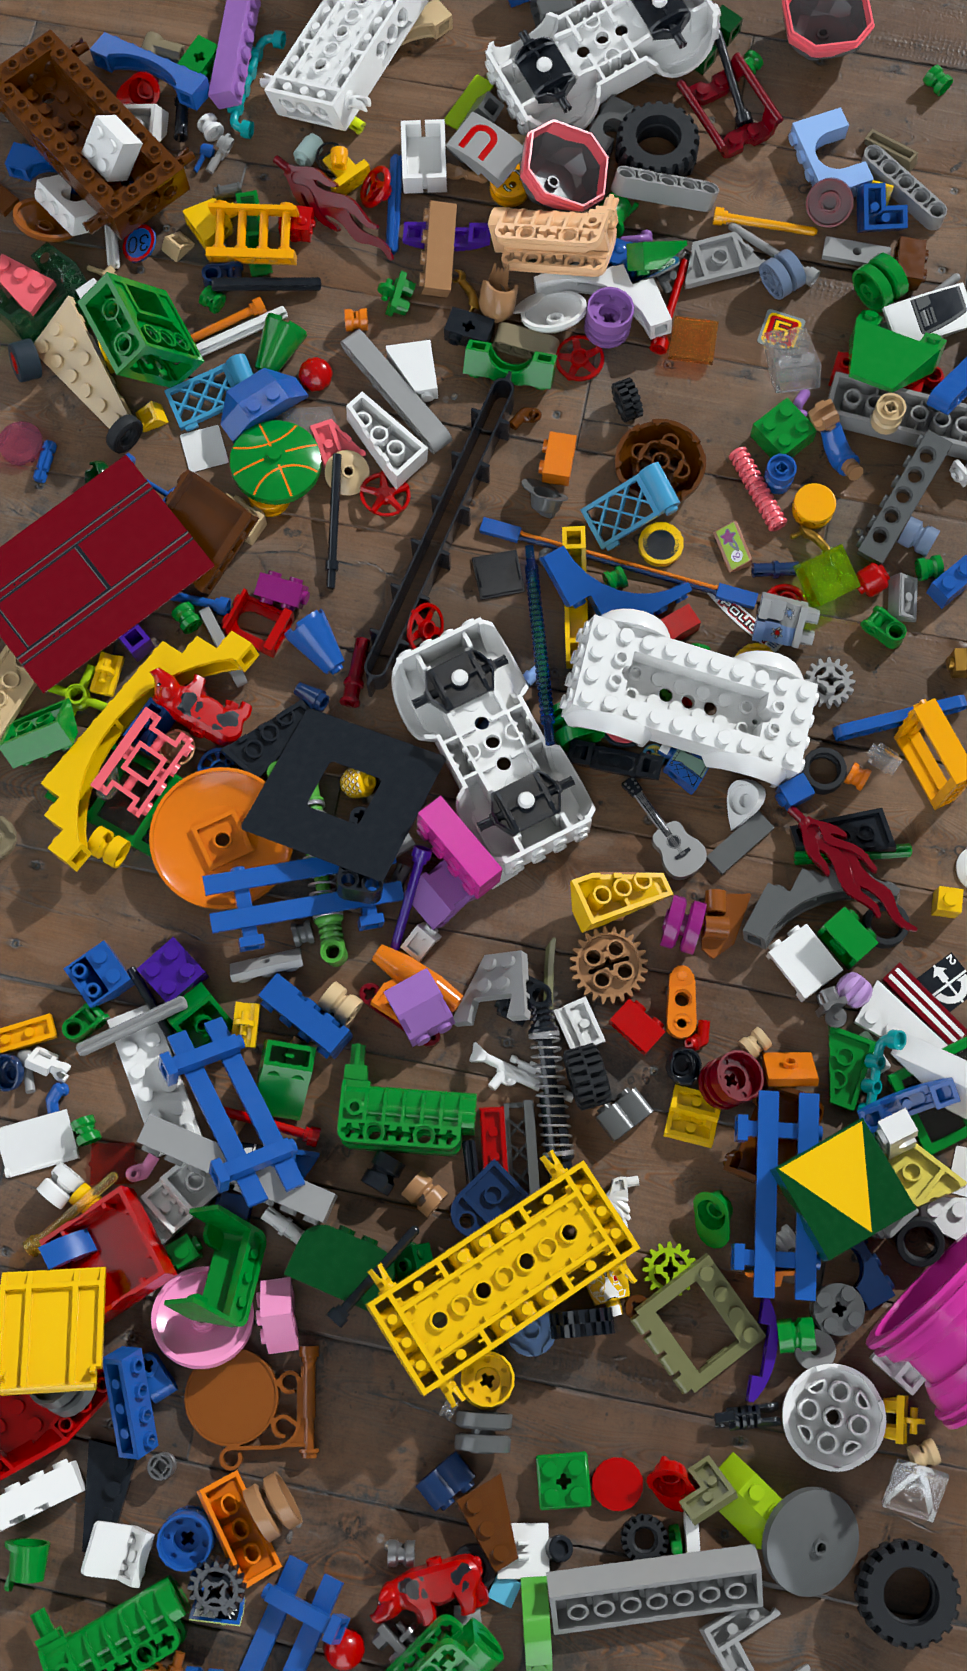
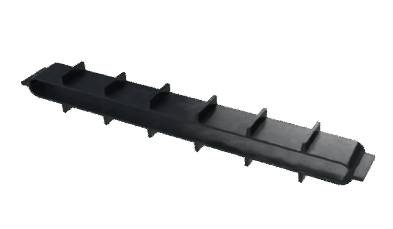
M510 371L505 378L494 381L481 410L471 408L472 430L461 453L451 452L453 471L442 495H431L433 515L421 541L411 539L413 559L401 585L394 583L390 585L393 602L380 630L373 628L369 630L373 646L364 665L369 697H372L376 690L387 687L392 678V670L395 666L396 658L403 651L410 649V644L406 642L407 625L412 613H410L383 673L379 675L371 674L495 401L499 398H507V402L412 610L423 603H430L428 596L441 568L451 569L449 550L460 525L469 527L471 525L469 506L480 481L490 483L489 461L499 439L509 441L510 422L508 419L514 407V386L512 383V372ZM430 607L422 609L419 614L421 612L428 613ZM415 619L412 625V631L416 625Z

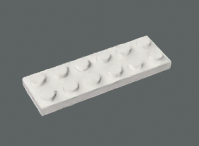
M147 1005L111 1018L107 1020L110 1028L149 1011ZM158 1023L116 1041L115 1044L144 1125L149 1114H152L203 1136L181 1075L178 1076L177 1084L168 1087L158 1067L159 1054L169 1051L171 1057H173L169 1042Z

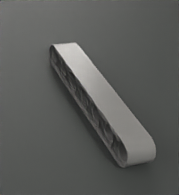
M360 329L341 341V346L349 358L422 443L428 447L431 453H437L452 442L451 434Z

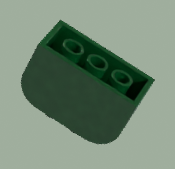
M316 1225L307 1229L301 1235L284 1275L345 1301L368 1276L367 1272L374 1269L388 1252L377 1246V1240L365 1235L362 1236V1239L354 1236L356 1233L354 1230L340 1225L336 1229L329 1225ZM393 1262L386 1272L394 1283L397 1272ZM375 1283L355 1306L369 1312L365 1304L379 1296L378 1293L380 1292Z

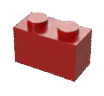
M629 998L611 1017L609 1024L645 1056L664 1036L666 1031L663 1029L664 1025L656 1017L650 1018L645 1013L646 1008L639 1001L635 1000L633 1002Z

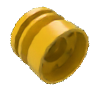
M489 1351L462 1370L461 1389L463 1395L471 1405L479 1409L492 1410L500 1407L510 1397L514 1387L515 1374L511 1364L504 1356ZM486 1375L487 1378L493 1377L494 1380L491 1383V1388H488L487 1385L481 1386L483 1382L482 1376Z

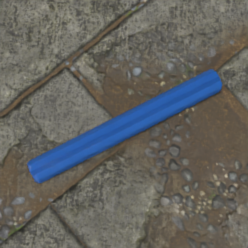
M394 154L390 158V185L392 191L388 198L386 244L393 255L399 251L402 192V156Z

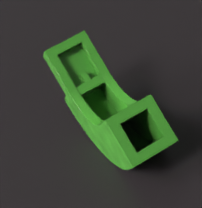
M547 1576L521 1577L526 1671H553Z

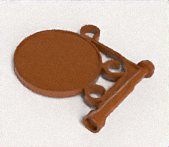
M299 1346V1357H302L303 1362L301 1376L296 1371L289 1370L282 1373L277 1379L272 1368L262 1357L246 1349H242L234 1358L217 1367L193 1369L185 1388L184 1402L186 1413L194 1429L203 1438L214 1444L227 1446L219 1456L220 1464L224 1469L235 1470L243 1463V1453L239 1452L237 1454L238 1462L234 1466L228 1465L225 1462V1454L230 1450H274L283 1447H304L299 1449L301 1458H317L319 1448H314L315 1362H317V1357H319V1346ZM289 1374L297 1379V1420L287 1414H282L275 1418L279 1405V1388L285 1394L296 1393L295 1389L288 1390L284 1386V1378ZM280 1419H287L296 1427L292 1437L283 1444L241 1446L259 1437L270 1425L275 1436L282 1439L286 1438V1434L280 1433L277 1429V1423Z

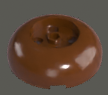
M652 419L651 422L635 425L621 438L615 454V471L620 484L639 474L641 469L652 463L659 462L679 501L682 502L699 487L706 469V454H704L700 439L685 425L668 419ZM652 452H658V453H655L653 456H650V454H649V453H652ZM676 459L678 466H672L670 461ZM638 482L629 487L628 494L631 497H639L641 488Z

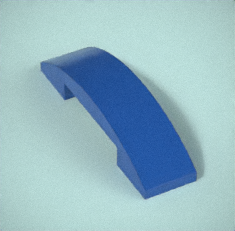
M950 1077L922 1083L892 1093L857 1111L859 1119H864L871 1133L877 1131L878 1121L906 1108L911 1116L934 1107L938 1110L961 1102L954 1080Z

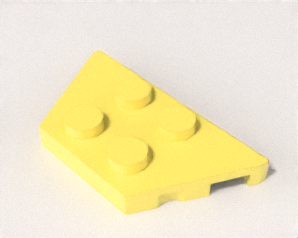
M917 1143L916 1147L890 1160L888 1159L916 1208L958 1191L967 1185L964 1179Z

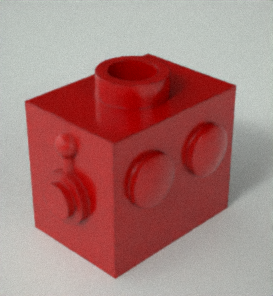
M297 206L299 217H291L290 241L311 243L313 229L316 227L313 207ZM279 217V218H278V223H279L278 230H279L280 237H281L282 217Z

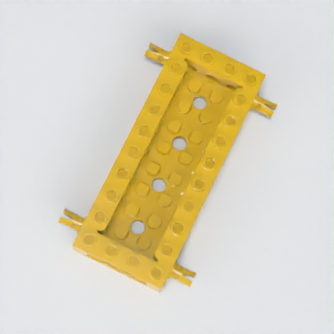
M554 1150L548 1152L551 1162L545 1155L539 1158L550 1173L551 1181L398 1283L392 1282L382 1263L377 1265L381 1278L373 1269L367 1272L380 1292L378 1293L379 1296L365 1304L421 1395L425 1396L435 1388H440L450 1403L451 1408L457 1406L452 1392L460 1401L463 1402L466 1399L453 1379L454 1375L606 1271H613L623 1290L629 1287L626 1278L631 1283L638 1281L625 1261L628 1256L639 1250L640 1246L584 1160L570 1169H564ZM566 1225L573 1226L576 1231V1235L572 1240H566L562 1235V1230ZM523 1254H529L533 1258V1265L529 1269L522 1268L519 1263V1259ZM486 1283L489 1285L490 1294L487 1298H480L477 1295L476 1287L478 1284ZM437 1312L444 1313L447 1318V1322L442 1328H437L432 1323V1317Z

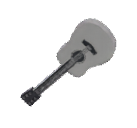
M634 776L622 782L621 787L632 798H636L658 829L652 837V845L659 852L667 875L675 880H684L695 875L703 867L707 857L702 843L688 835L682 824L678 821L665 824L643 794V789Z

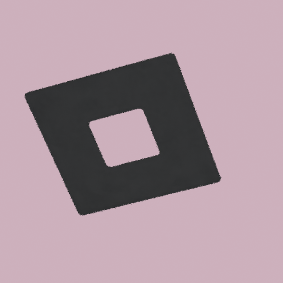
M307 709L244 819L241 828L244 831L377 881H383L446 758L443 755L320 711ZM331 762H336L381 780L375 795L358 824L308 806L310 797Z

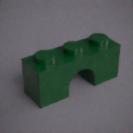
M722 4L719 20L721 27L719 29L722 32L725 45L729 46L741 32L743 18ZM713 44L710 53L694 69L701 75L705 74L716 60L717 46Z

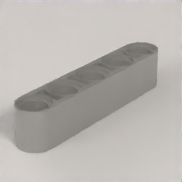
M868 146L864 151L861 162L866 161L874 180L893 185L891 197L900 205H908V212L925 228L932 231L939 229L947 214L946 205L880 146Z
M619 166L617 168L611 185V191L620 197L702 212H710L719 193L718 186L709 181L657 173L628 166Z

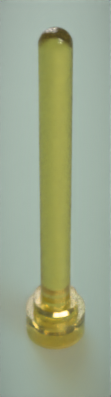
M116 1172L108 1174L42 1233L30 1235L23 1242L25 1251L30 1256L37 1257L40 1254L38 1247L41 1246L39 1240L78 1215L118 1180V1174Z

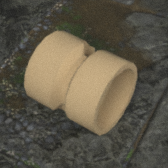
M895 393L882 395L871 415L870 422L872 428L884 435L897 431L906 412L905 400Z
M335 981L323 994L318 1002V1006L326 1013H334L335 1020L346 1027L357 1015L364 1002L353 994L347 995V989Z

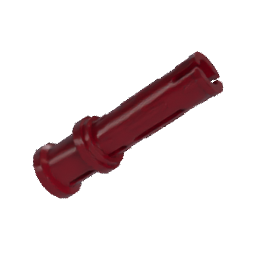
M364 637L355 638L348 677L343 681L345 688L343 697L339 700L341 705L350 708H358L360 706V691L364 688L362 676L370 640Z

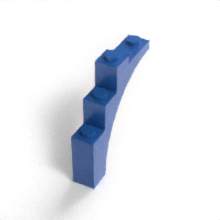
M564 545L539 558L566 607L573 606L574 609L587 602L585 599L587 597L598 616L616 609H635L652 615L655 612L658 615L668 609L667 605L675 601L677 604L688 598L687 593L692 591L688 582L657 593L636 594L614 589L588 575L573 560Z

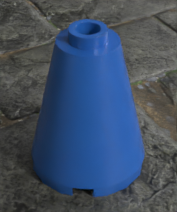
M322 609L308 614L296 623V630L292 631L290 628L284 634L285 638L325 674L331 673L335 675L344 668L342 664L345 660L325 612Z

